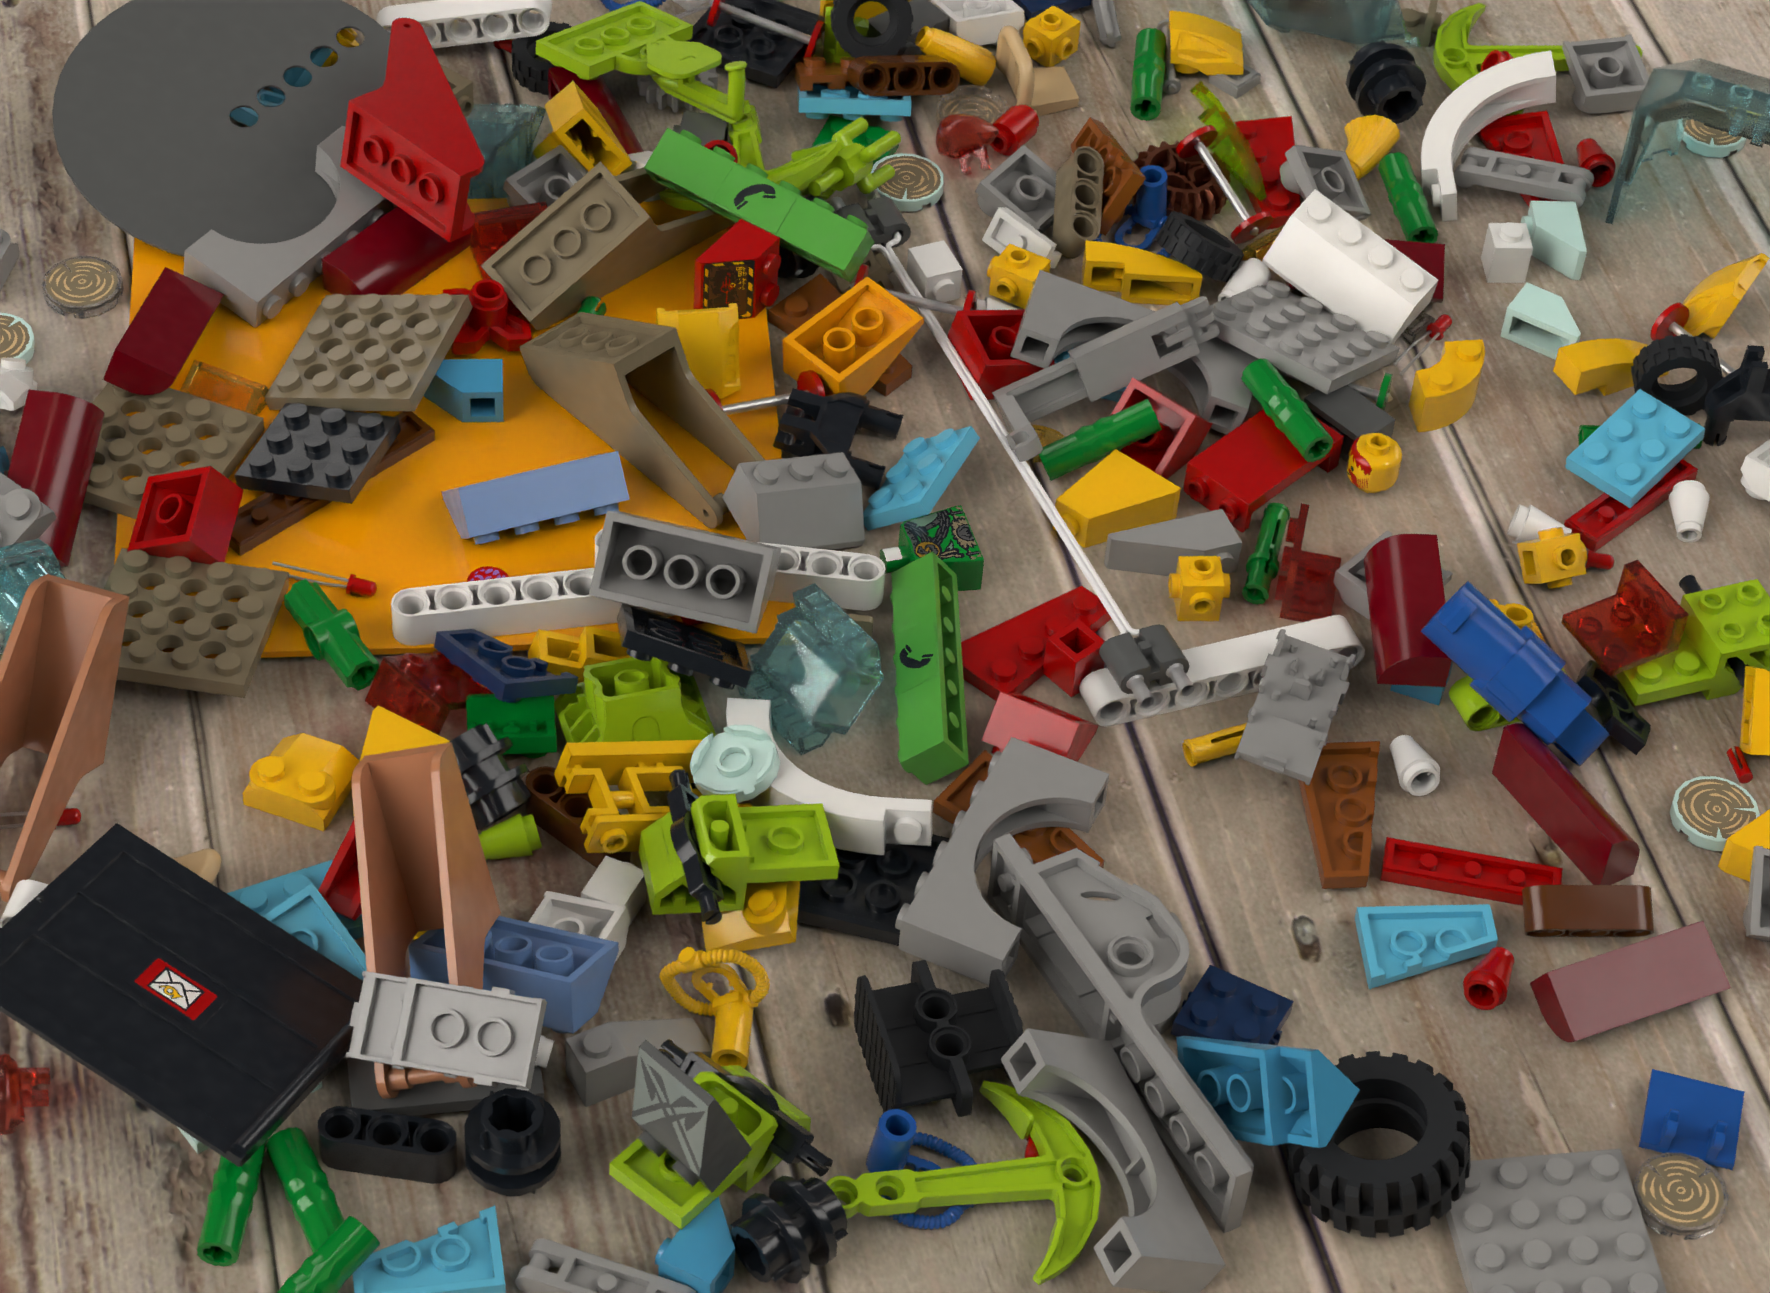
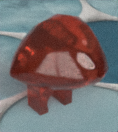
M966 113L951 114L942 119L937 128L936 147L939 155L951 159H959L964 175L972 174L970 163L973 161V155L980 159V166L983 171L991 170L987 147L994 142L999 134V130L990 122L980 117Z
M4 1053L0 1055L1 1135L12 1134L22 1127L25 1119L23 1107L49 1106L48 1089L40 1091L33 1089L37 1084L50 1085L49 1068L19 1067L16 1060L9 1054Z

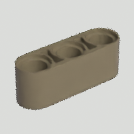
M1088 146L1079 147L1061 165L1056 174L1052 239L1057 244L1055 249L1066 258L1073 259L1078 257L1085 249V241H1094L1101 231L1104 162L1101 155L1095 149Z

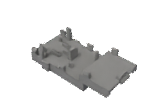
M1281 629L1276 638L1278 641L1273 655L1268 653L1260 676L1264 678L1259 683L1258 688L1260 690L1254 706L1249 709L1248 721L1234 759L1238 760L1240 758L1263 768L1304 781L1309 786L1323 745L1326 746L1328 741L1327 733L1333 716H1336L1339 709L1338 704L1342 705L1350 683L1346 682L1351 666L1355 664L1356 656L1351 653L1350 657H1346L1286 635V630Z
M368 971L362 972L364 979L359 1003L354 1002L349 1026H353L354 1029L349 1052H346V1057L392 1065V1068L395 1069L414 1068L443 1073L445 1077L456 1078L461 1076L472 1078L475 1084L497 1088V1083L517 1086L516 1089L528 1091L531 1089L547 1005L545 999L517 996L515 991L494 986H492L491 991L469 986H458L411 977L404 978Z

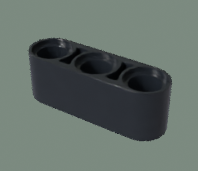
M347 1106L329 1108L318 1119L317 1129L320 1157L322 1162L330 1168L430 1184L446 1182L457 1171V1136L454 1128L447 1122Z

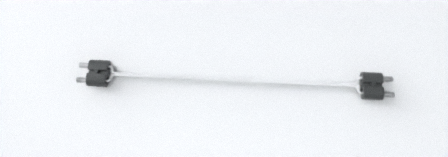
M876 189L870 194H865L867 208L862 209L859 203L846 206L840 197H833L829 204H832L837 215L845 219L848 215L855 216L869 226L867 230L874 240L871 248L872 252L874 253L876 250H879L883 253L907 294L922 297L892 250L893 247L904 244L911 234L909 225L893 200L889 197H881ZM916 306L1119 629L1120 634L1105 641L1100 647L1099 654L1121 691L1126 694H1134L1143 708L1150 707L1155 701L1149 690L1150 681L1156 680L1159 686L1173 682L1182 696L1190 695L1194 691V686L1186 675L1189 670V662L1168 629L1160 624L1142 629L1131 628L1026 461L1019 462L1015 450H1011L1006 438L1009 433L932 311Z

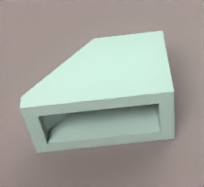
M1531 201L1528 215L1522 216L1521 223L1527 224L1533 246L1532 256L1571 280H1580L1587 249L1576 202Z
M1528 282L1507 307L1501 331V337L1556 360L1560 347L1578 343L1581 332L1563 298Z

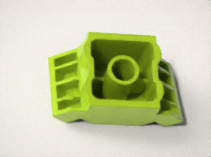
M629 657L584 666L583 673L584 682L577 683L576 693L561 694L554 701L555 710L567 743L703 740L711 733L715 737L716 733L694 676L675 672L668 668L669 662L652 657L650 662Z

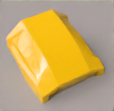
M1169 10L1170 63L1174 64L1176 71L1184 74L1200 71L1205 75H1243V49L1240 29L1205 16Z
M1760 253L1724 267L1701 281L1682 303L1689 309V318L1683 329L1692 336H1699L1705 333L1714 339L1770 258Z
M730 303L728 307L691 310L665 311L664 308H656V324L676 328L689 368L704 389L714 390L719 399L741 390L737 303Z

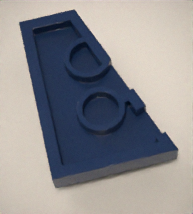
M475 629L436 632L434 648L446 656L451 664L460 667L472 676L473 681L482 684L494 693L495 697L500 701L516 703L521 698L576 693L579 677L568 672L554 675L547 671L548 663L536 657L527 659L513 656L512 646Z

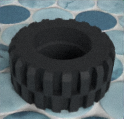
M1380 1051L1366 1052V1057L1355 1058L1351 1054L1339 1058V1064L1335 1066L1360 1091L1326 1147L1314 1148L1286 1143L1288 1173L1291 1183L1295 1185L1297 1197L1305 1206L1309 1207L1311 1205V1213L1321 1221L1326 1223L1331 1219L1333 1220L1334 1228L1346 1233H1350L1351 1229L1361 1231L1362 1237L1376 1238V1233H1389V1237L1404 1235V1229L1413 1227L1417 1231L1430 1225V1218L1432 1216H1435L1437 1219L1441 1218L1452 1208L1451 1201L1455 1202L1460 1199L1465 1189V1180L1469 1177L1470 1173L1469 1116L1466 1114V1104L1461 1094L1453 1090V1083L1440 1072L1434 1075L1432 1066L1420 1060L1412 1063L1408 1061V1056L1393 1052L1392 1057L1380 1056ZM1373 1128L1396 1130L1407 1134L1418 1142L1406 1153L1384 1160L1359 1158L1338 1147L1350 1135Z

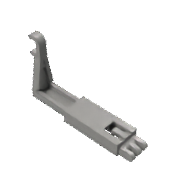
M1201 296L1182 305L1175 302L1068 351L1069 358L992 392L1004 423L1010 432L1006 436L1011 450H1015L1019 462L1032 459L1043 450L1038 434L1030 424L1031 422L1086 397L1091 402L1128 386L1132 377L1142 380L1201 353L1198 345L1220 334L1217 324L1203 327L1215 320L1211 310L1196 314L1209 307L1207 297ZM1173 326L1176 327L1177 332L1170 335L1166 333L1161 335L1164 342L1155 346L1151 336Z

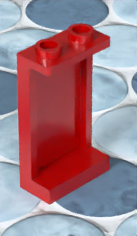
M1262 409L1187 462L1183 490L1194 501L1199 502L1210 511L1223 509L1232 526L1243 533L1249 529L1251 516L1255 510L1313 468L1318 466L1328 473L1337 467L1344 436L1317 419L1332 437L1333 447L1322 459L1308 462L1301 456L1285 434L1278 430L1274 421Z

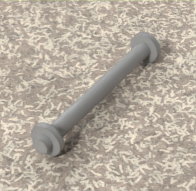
M1165 19L1157 25V29L1161 30L1166 37L1165 67L1167 79L1163 82V90L1167 94H1176L1181 90V82L1176 79L1174 64L1170 63L1169 19Z

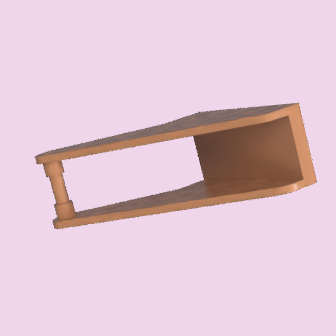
M50 574L34 580L28 587L0 660V768L10 754L22 747L49 754L8 870L0 869L1 899L7 903L17 882L30 879L79 780L104 763L129 596Z
M452 742L364 756L354 768L352 774V798L367 971L405 978L407 948L417 932L444 928L449 984L469 986L483 990L485 938L501 914ZM374 1062L376 1086L383 1099L396 1098L399 1090L413 1088L415 1084L444 1081L446 1084L459 1082L463 1088H473L478 1085L474 1083L472 1078L461 1076L456 1078L445 1077L443 1073L414 1068L401 1070L392 1068V1065Z

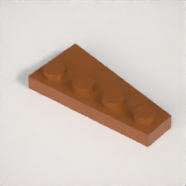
M1089 117L1070 146L1072 153L1082 146L1091 147L1103 159L1104 177L1100 233L1106 236L1111 227L1120 222L1126 206L1143 184L1146 177L1102 122Z
M820 273L768 310V322L789 335L842 294ZM899 353L872 388L886 397L912 378V365Z

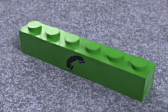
M669 128L666 129L644 167L653 181L734 223L743 219L780 237L781 247L852 282L874 244V240L867 230L869 226L865 222L852 215H848L845 219L833 213L835 211L834 207L815 197L813 201H810L800 196L802 192L786 181L781 180L778 185L767 179L768 174L753 164L748 163L745 168L735 163V157L729 152L716 146L713 151L702 146L701 139L686 130H681L679 134Z
M933 551L892 572V592L890 593L894 619L892 632L895 640L893 661L896 667L897 683L894 690L898 704L896 725L899 731L900 746L897 754L903 769L915 775L925 785L969 764L957 574Z

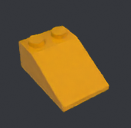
M867 276L782 339L783 371L796 381L801 372L815 371L823 383L825 396L844 392H852L864 396L924 324V318Z

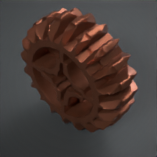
M1176 140L1175 144L1171 145L1162 141L1160 147L1149 145L1147 151L1139 152L1138 158L1134 160L1139 169L1147 165H1156L1162 167L1167 172L1166 216L1169 217L1172 211H1176L1193 217L1198 221L1200 219L1210 221L1213 214H1220L1228 199L1199 153L1188 158H1180L1176 153V147L1180 143L1178 140ZM1210 153L1230 184V172L1226 169V162L1219 160L1218 153ZM1136 193L1133 196L1134 204H1136Z

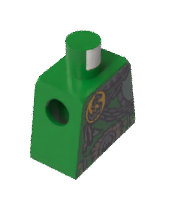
M961 505L904 521L900 525L898 547L880 550V559L885 564V574L892 573L933 551L957 574L958 591L981 589L984 558Z

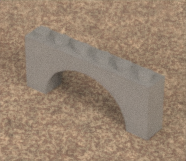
M342 125L317 145L315 172L328 183L336 198V204L325 220L311 231L299 237L268 244L236 241L211 229L184 251V276L224 294L220 303L256 328L267 318H274L281 311L284 304L294 296H301L312 281L323 275L322 258L397 206L340 167L345 126Z
M1040 270L1029 296L1010 356L1045 369L1061 353L1156 311ZM1173 326L1151 336L1155 346L1164 342L1161 335L1165 333L1170 335L1177 332V329ZM1214 337L1198 345L1201 353L1166 369L1174 374L1190 391L1197 404L1199 416L1213 424L1210 429L1228 434L1243 423L1252 398V393L1242 382V373L1251 362L1259 359L1218 337Z
M1011 737L1004 751H996L993 755L985 782L979 780L976 783L971 794L970 807L967 812L961 810L958 813L952 827V837L949 842L943 840L938 846L933 860L934 867L931 872L924 871L921 874L915 888L913 902L911 904L904 903L901 907L895 923V928L900 930L898 949L989 985L992 970L1000 969L1006 978L1018 957L1021 928L1003 919L987 904L975 879V872L978 866L993 849L994 839L1009 833L1013 836L1026 830L1042 827H1065L1089 833L1105 804L1110 774Z
M1027 1028L1001 1058L1018 1095L1034 1099L1051 1107L1082 1130L1098 1147L1113 1168L1126 1197L1129 1217L1122 1216L1093 1247L1112 1286L1167 1293H1200L1226 1265L1110 1041Z

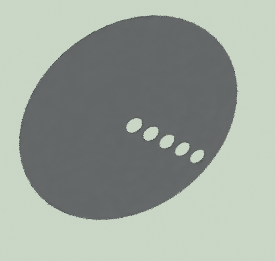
M132 0L96 24L78 43L65 63L54 93L52 111L53 132L59 156L76 188L108 221L146 244L171 254L184 257V251L211 229L227 238L254 244L277 243L299 237L311 231L325 220L336 204V198L332 189L315 172L317 145L342 125L346 126L349 100L383 86L386 75L390 33L374 19L342 0ZM353 28L363 34L364 41L357 47H345L337 41L336 36L343 29ZM329 48L336 52L338 61L330 67H320L311 61L310 55L315 49ZM300 67L310 72L312 80L306 86L294 87L286 83L283 76L288 69ZM267 87H274L284 93L285 100L279 106L267 107L257 100L258 92ZM246 107L257 113L258 121L250 127H239L231 122L230 114L237 108Z

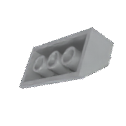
M617 510L607 511L589 595L757 633L773 589L781 548Z

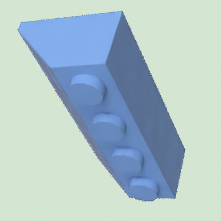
M618 451L441 491L443 500L461 539L474 537L475 545L499 540L498 531L514 528L515 535L540 530L538 522L554 518L555 526L580 520L578 512L589 509L594 510L595 516L606 514L607 511H619L618 502L630 500Z
M499 916L485 938L483 990L491 991L492 986L511 989L515 991L517 996L545 999L547 1005L543 1026L552 1028L557 1033L574 1034L599 1010L619 952V942ZM444 928L428 930L409 945L411 978L449 984Z

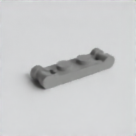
M1470 147L1465 150L1461 158V164L1453 174L1455 184L1462 188H1469L1475 184L1557 201L1576 202L1577 209L1582 207L1586 199V192L1591 188L1594 181L1592 172L1585 168L1476 147Z
M543 1238L535 1240L529 1252L531 1261L529 1265L521 1268L515 1280L516 1286L523 1293H697L694 1289L684 1284ZM554 1267L560 1268L558 1274L549 1272L547 1270L552 1269Z

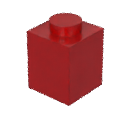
M1079 619L1073 621L1047 638L1043 674L1071 698L1080 693V683L1088 674L1104 669L1105 663L1101 659L1099 651L1105 640Z

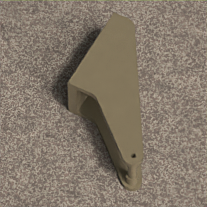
M599 162L486 260L481 267L492 280L502 284L508 298L534 328L543 330L578 311L585 297L595 296L601 298L731 226L734 222L708 209L662 225H656L639 204L667 189V187L653 181L644 167L613 176L604 164Z
M580 312L519 347L530 377L541 390L615 451H618L622 457L709 528H715L723 522V515L730 511L722 498L724 494L719 493L712 497L639 411L634 403L628 384L734 470H736L739 463L765 460L696 380L687 363L675 327Z

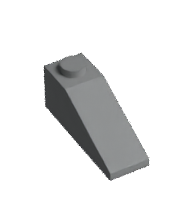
M1223 509L1110 533L1107 538L1104 564L1107 569L1169 576L1170 573H1176L1178 556H1220L1223 573L1236 572L1238 568L1242 541Z
M693 1018L607 1022L565 1038L566 1075L585 1107H588L635 1088L638 1050L645 1039L658 1050L664 1049L661 1045L670 1039L687 1053L690 1051L702 1052L709 1058H711L712 1048Z

